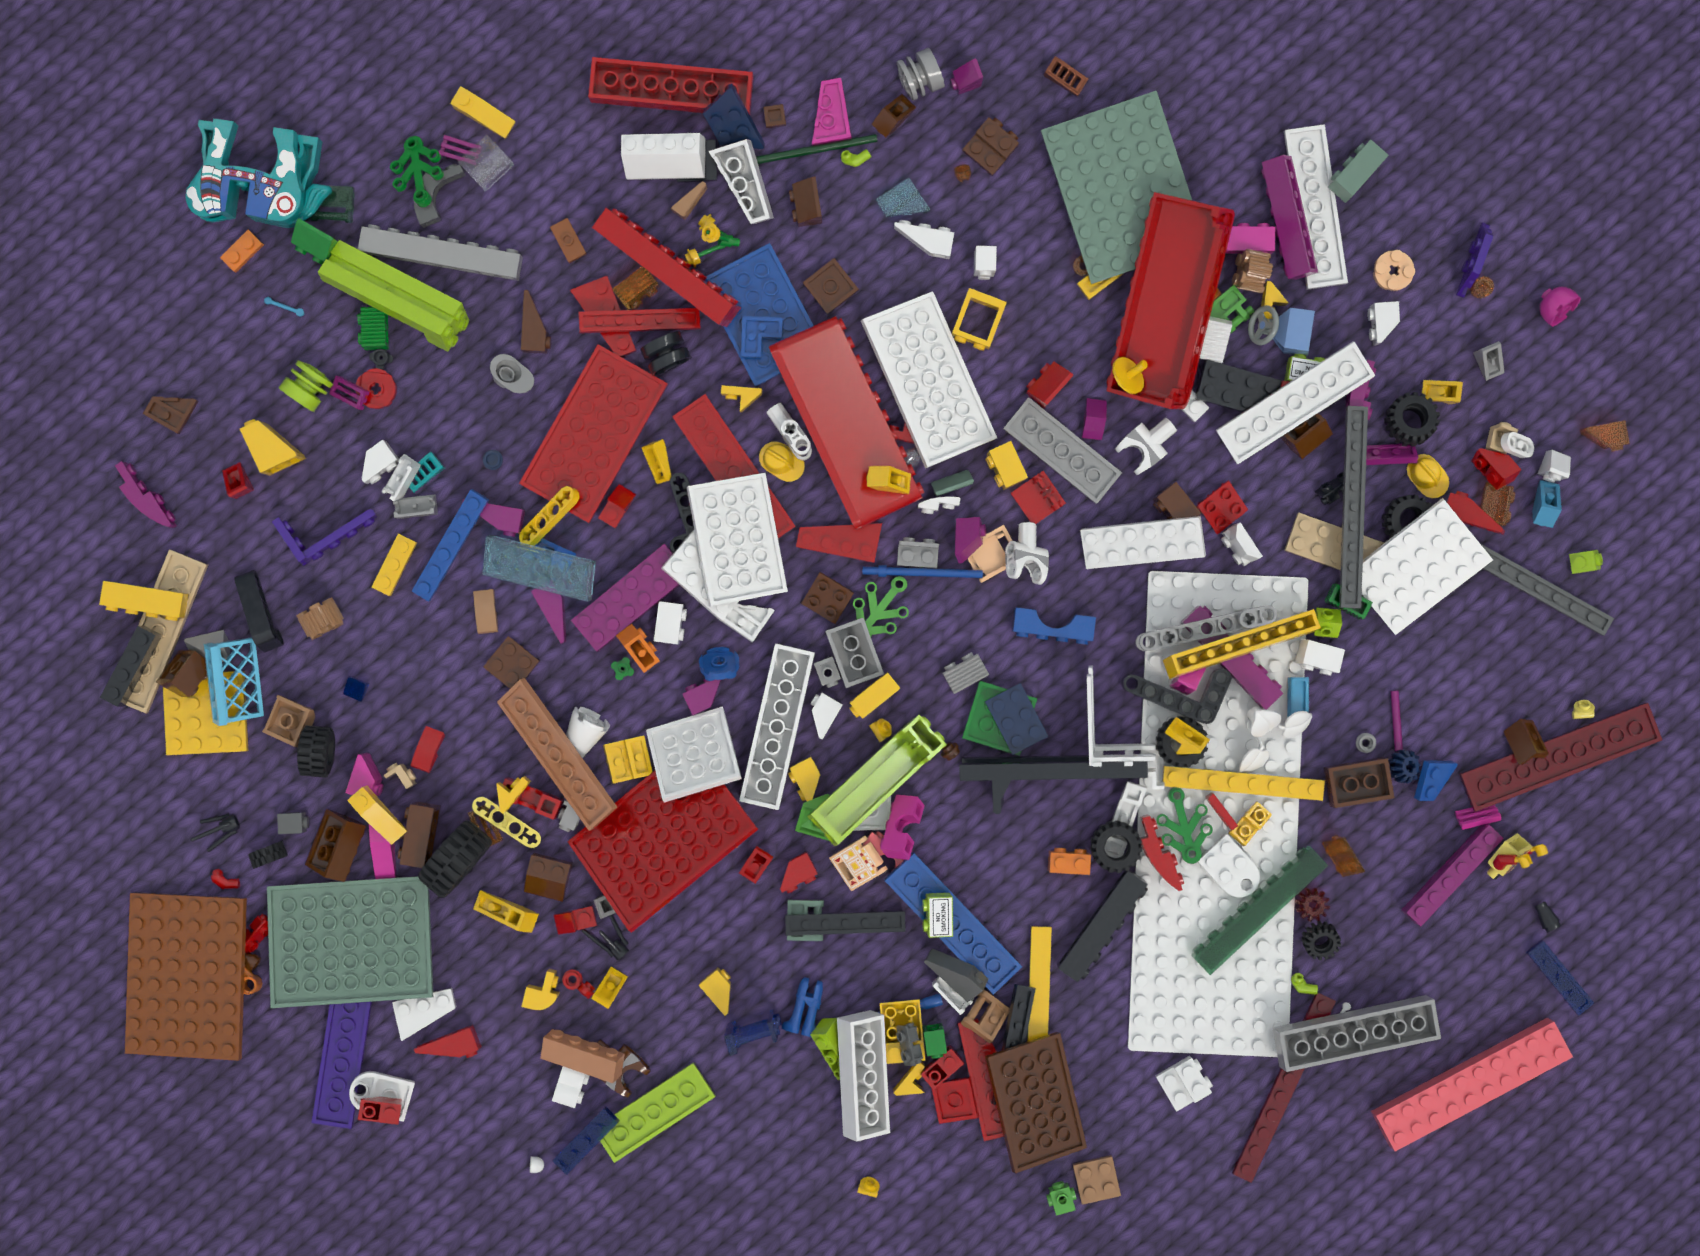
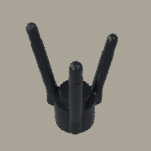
M229 813L200 820L201 824L222 821L219 822V826L192 837L190 841L193 842L219 830H222L223 833L228 832L207 849V852H210L230 836L238 833L237 829L240 828L239 821L235 814L230 815Z
M613 914L609 915L620 941L616 939L612 942L600 930L599 934L609 944L607 947L585 929L581 930L588 938L604 949L611 958L614 956L616 960H619L629 951L626 947L629 943L624 938Z

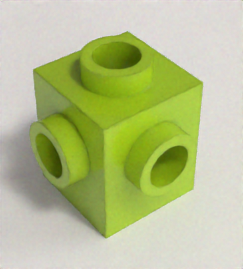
M1316 608L1315 613L1321 628L1314 631V636L1338 638L1342 626L1341 610Z

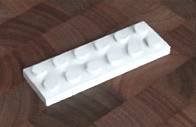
M1201 516L1082 528L1080 530L1086 569L1202 558L1206 556Z

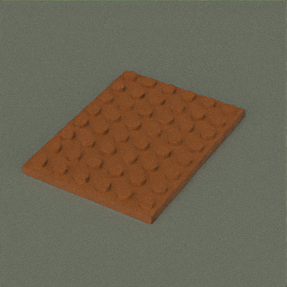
M130 893L125 1054L236 1061L242 1059L247 898Z

